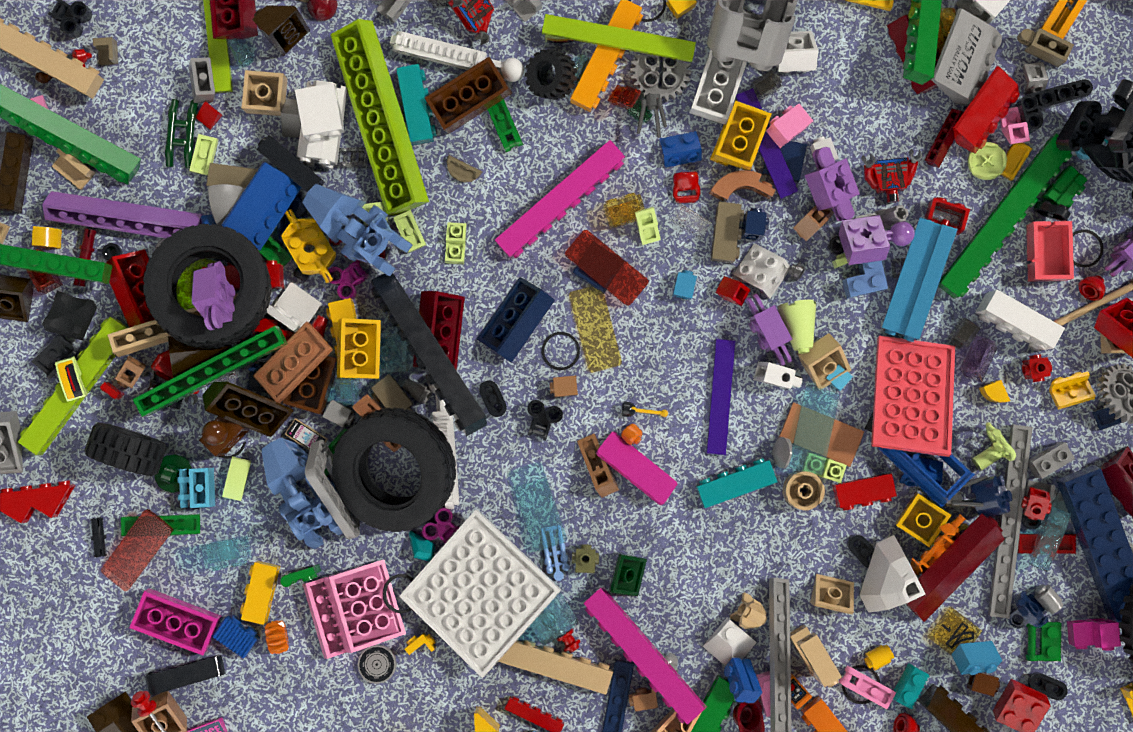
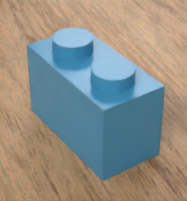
M992 641L959 644L951 654L961 675H975L982 672L992 673L997 670L998 665L1002 662Z

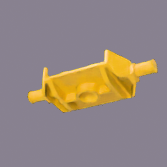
M292 209L289 210V213L286 211L285 215L290 224L281 235V238L300 271L306 275L320 274L326 283H329V280L331 282L333 278L328 268L333 264L336 252L333 251L314 218H296ZM310 244L315 247L312 252L304 251L306 245Z

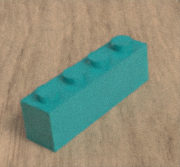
M419 64L396 68L411 145L434 142L433 136H437L435 124L431 125L430 118L433 117V112L425 100V97L429 95L428 87L424 88L423 81H426L425 70L421 69Z
M764 458L753 461L754 465L746 467L745 464L736 467L733 473L728 474V471L717 474L718 478L710 480V478L700 480V485H697L696 489L703 508L711 507L777 483L778 481L770 460L765 461Z

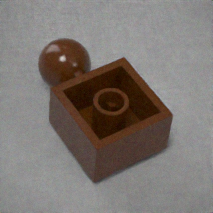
M218 416L215 420L209 421L204 425L201 433L202 437L199 441L215 457L225 456L250 429Z

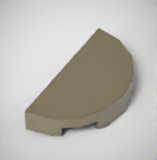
M448 155V171L457 181L463 183L472 182L483 173V171Z

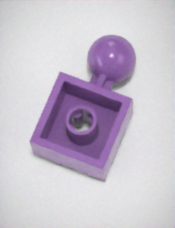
M880 215L842 220L839 230V237L848 265L886 260L890 249L889 241L898 246H906L912 242L915 236L914 228L905 221L897 222L890 230H885Z

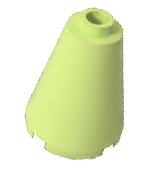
M798 300L789 305L787 302L777 306L779 315L793 339L790 341L793 350L798 351V354L809 353V349L813 348L816 301Z

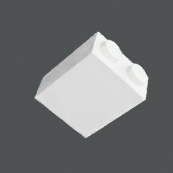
M334 83L295 90L302 132L306 140L319 141L321 137L329 136V138L339 137L341 133H345L337 87Z

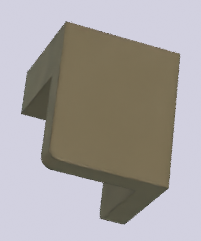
M112 37L93 38V46L98 50L99 64H118L117 41Z

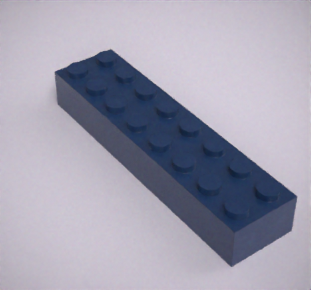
M1091 465L1056 479L1108 619L1122 622L1120 609H1124L1125 602L1123 599L1125 596H1129L1131 592L1129 588L1133 585V552L1101 468Z

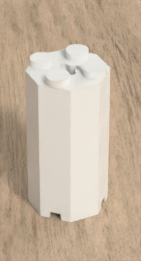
M315 80L312 84L311 81H308L307 87L324 85L333 82ZM341 85L340 89L337 88L343 120L348 90L345 86ZM301 127L297 158L309 167L319 164L322 165V168L333 169V166L337 165L341 134L335 138L325 136L321 137L319 141H309L303 136Z

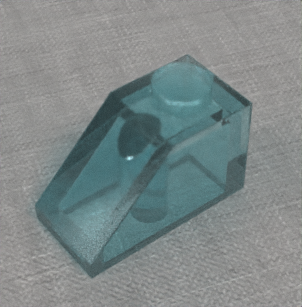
M335 379L337 401H342V405H354V402L359 401L360 379Z

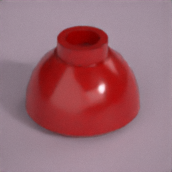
M1098 275L1086 277L1079 282L1078 289L1086 299L1099 301L1105 294L1104 279Z
M903 712L896 717L893 730L894 732H920V726L910 714Z

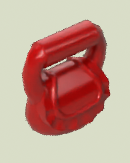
M696 171L674 173L673 197L677 203H694L699 200L701 191L698 183L699 176ZM695 190L696 195L678 196V191Z

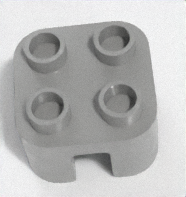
M717 0L707 38V45L712 50L713 57L724 62L733 61L734 58L748 61L753 68L760 71H769L772 66L779 65L783 60L794 25L795 16L793 15L797 0H766L762 14L744 11L745 0Z

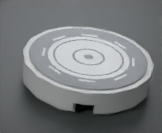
M380 644L363 650L358 660V670L362 678L374 684L384 683L389 680L397 666L394 653L387 646Z

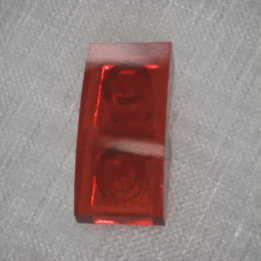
M616 85L607 101L617 107L632 109L642 92L627 85L626 87Z

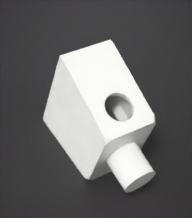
M758 362L753 379L791 389L792 386L799 388L802 384V377L795 375L796 370L769 362Z

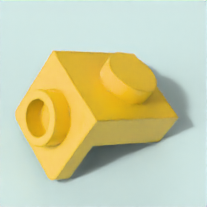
M424 632L419 637H416V635L411 637L406 642L408 646L404 650L410 655L425 643L432 652L436 648L434 645L436 641L430 634L426 635Z

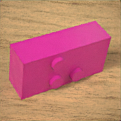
M148 588L142 595L129 628L204 656L208 651L213 638L212 635L216 631L221 615Z

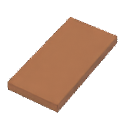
M307 321L287 341L288 344L281 347L253 375L277 403H281L334 350Z
M792 402L779 437L788 438L792 444L851 467L865 431Z

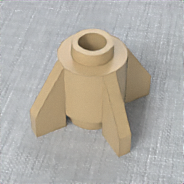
M744 592L742 594V603L738 610L730 615V619L739 622V626L749 629L764 625L767 616L762 604Z

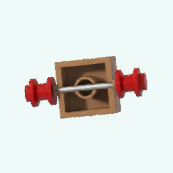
M139 691L133 695L131 705L133 706L131 722L138 732H187V716L169 691L162 692L150 698L148 691Z

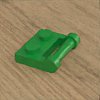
M320 564L283 576L280 580L281 585L289 587L299 579L305 582L318 577L317 573L321 572Z
M1048 622L1040 627V654H1036L1037 627L1030 623L1026 625L1028 627V651L1025 654V660L1061 662V622Z

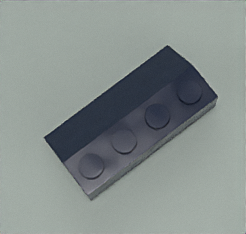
M519 277L479 334L477 340L512 363L555 300L539 287Z

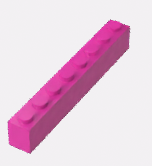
M609 140L495 239L497 245L510 259L512 257L518 258L524 252L523 248L527 244L529 246L533 245L538 240L537 236L541 232L545 234L553 227L551 224L556 219L558 221L563 219L567 215L566 210L570 207L574 209L581 203L580 198L585 194L589 196L596 189L594 186L599 182L603 184L610 177L609 173L611 171H618L624 165L625 156Z
M604 587L597 590L583 603L586 606L585 611L591 617L595 616L599 621L597 623L598 626L612 636L610 640L616 647L620 646L625 651L623 653L625 658L637 665V672L642 677L646 676L649 679L650 687L656 693L658 691L661 693L663 702L669 708L673 707L677 712L675 715L681 723L685 722L688 725L707 708Z

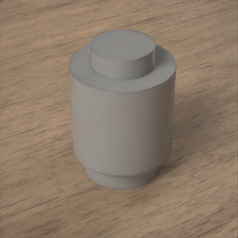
M1043 584L1036 588L1034 597L1047 612L1049 611L1051 614H1054L1063 607L1062 599L1050 585Z

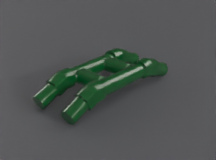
M172 99L168 110L165 146L166 167L174 166V146H184L185 168H190L193 158L194 126L198 103H194L191 100L187 112V120H177L179 100ZM175 127L186 128V139L174 138Z

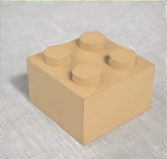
M245 70L242 109L249 114L281 116V111L286 101L288 81L283 73Z

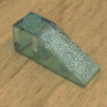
M1053 506L1051 507L1049 515L1046 514L1042 521L1029 565L1048 572L1065 534L1071 516L1070 513Z

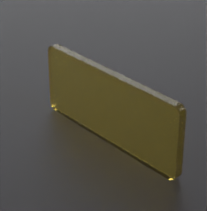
M592 286L570 292L569 298L589 372L594 373L620 366L622 360L604 294Z

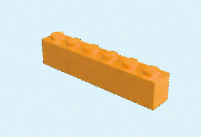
M620 0L608 26L633 30L635 24L639 26L644 16L641 14L642 7L628 0ZM597 45L570 98V103L590 113L593 108L597 109L601 100L598 97L601 91H606L609 85L607 79L609 75L613 76L618 67L616 62L618 58H623L626 50Z

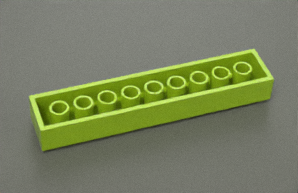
M357 19L333 32L330 36L385 212L388 215H400L428 203L429 199L373 21Z

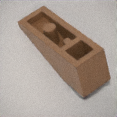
M595 433L578 440L579 448L595 490L601 498L618 491L619 488L609 464L596 454L600 444Z

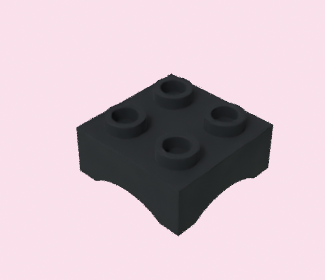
M57 291L52 307L44 318L42 325L45 331L83 341L97 306L93 300L80 299Z

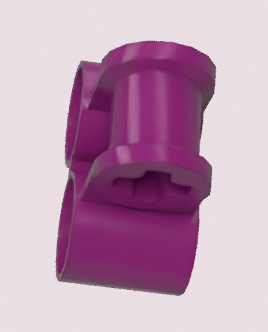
M359 260L350 264L343 271L338 267L328 269L331 277L334 272H340L341 274L339 280H332L330 283L338 286V296L343 300L348 298L354 299L357 295L355 286L363 283L370 277L360 266ZM351 287L352 292L350 296H343L344 288Z
M443 506L435 514L436 521L429 520L423 525L422 533L428 540H434L439 536L446 544L451 538L450 536L459 527L451 522L452 510ZM441 511H447L449 518L441 520L438 514ZM430 525L434 526L437 530L432 535L428 534L425 530Z

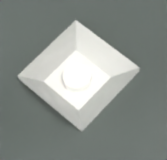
M727 617L703 647L726 666L732 658H741L742 660L757 642Z

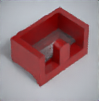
M936 197L929 202L924 219L958 229L956 235H959L965 230L970 209L965 208L963 204H953L947 202L944 198Z

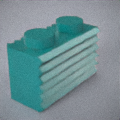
M908 663L894 689L896 694L893 699L907 708L913 709L914 702H917L918 695H921L920 692H922V688H924L926 681H928L927 678H930L929 674Z

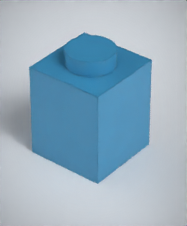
M682 270V273L678 272L672 296L691 300L697 276L688 270Z

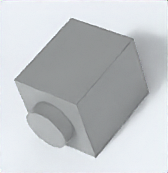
M331 400L322 416L342 428H345L347 425L350 426L355 418L353 415L354 410L335 400Z

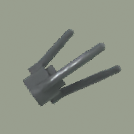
M645 94V99L641 100L637 134L641 132L647 106L648 110H654L657 137L660 138L659 112L663 126L667 127L662 98H660V94Z
M985 475L970 480L962 488L988 478V476ZM957 492L945 504V506H984L983 503H976L973 500H962L961 492Z

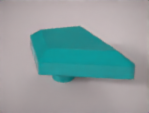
M410 531L409 538L413 558L430 562L434 557L436 544Z

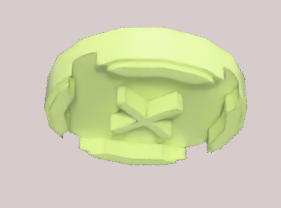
M986 142L985 146L979 149L976 154L969 153L968 168L973 176L979 179H995L1006 168V152L996 143Z

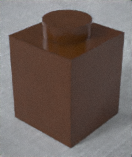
M982 672L969 676L967 688L994 697L995 692L997 693L999 690L1000 682L997 676Z

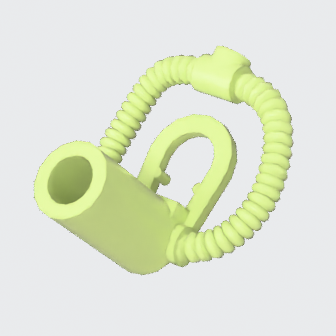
M990 422L986 423V432L992 442V446L972 458L979 471L984 470L1002 457L1008 461H1013L1016 458L1014 449L1007 443L1001 431L995 429Z

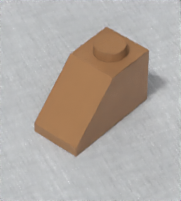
M815 205L793 229L800 237L807 241L830 219L834 212L830 208L818 211Z

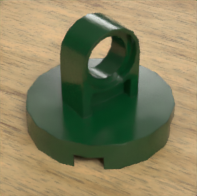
M177 454L163 457L159 472L154 476L157 485L166 492H180L179 483H177L179 469H187L188 477L189 469H192L190 461L184 456Z

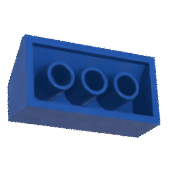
M263 162L222 223V226L234 229L237 233L240 232L260 251L301 187L283 172Z

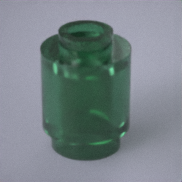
M632 97L625 106V109L636 121H639L641 99ZM647 106L643 122L646 124L653 116L652 110H648Z

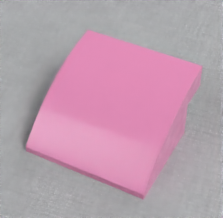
M384 559L302 584L324 659H329L343 653H353L406 634L400 613L391 611L383 600V588L389 579ZM390 582L386 591L387 600L393 608L399 610Z

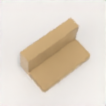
M58 148L56 152L60 157L52 167L82 190L95 175V172L76 157L65 154Z

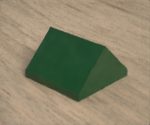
M618 552L609 591L617 594L638 596L647 559Z

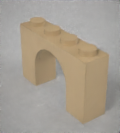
M805 625L790 632V640L810 674L824 687L836 685L839 682L838 679L842 678L817 634L814 632L810 633Z

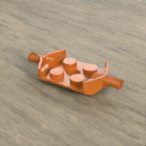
M959 514L953 522L939 527L945 534L935 539V545L921 555V561H916L914 558L911 559L910 565L915 575L923 574L960 536L958 527L966 518Z

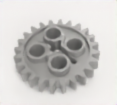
M644 53L634 55L637 61H631V65L635 68H630V73L634 74L630 77V80H636L633 88L639 87L637 93L644 92V99L645 94H660V98H664L667 103L669 96L675 100V93L681 96V89H687L685 83L690 82V78L687 76L691 75L692 71L686 69L691 66V63L672 59L675 65L668 66L665 61L671 58L663 57L662 88H659V56ZM652 58L656 61V64L651 66L646 61ZM653 77L656 82L648 84L646 78ZM672 78L675 83L667 85L665 79Z
M1116 364L1101 373L1102 376L1098 378L1101 383L1097 384V386L1102 390L1098 391V394L1103 395L1100 401L1106 403L1104 408L1109 407V414L1114 413L1116 420L1121 418L1122 423L1127 421L1131 425L1133 424L1132 366L1126 367L1125 364Z

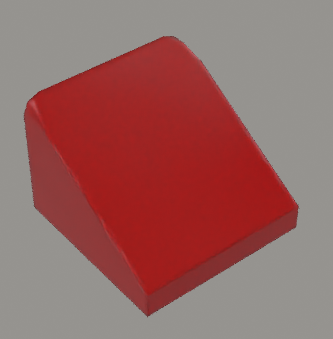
M205 101L196 119L211 130L223 115Z

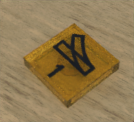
M949 607L927 637L951 655L959 644L974 643L982 630L954 608Z

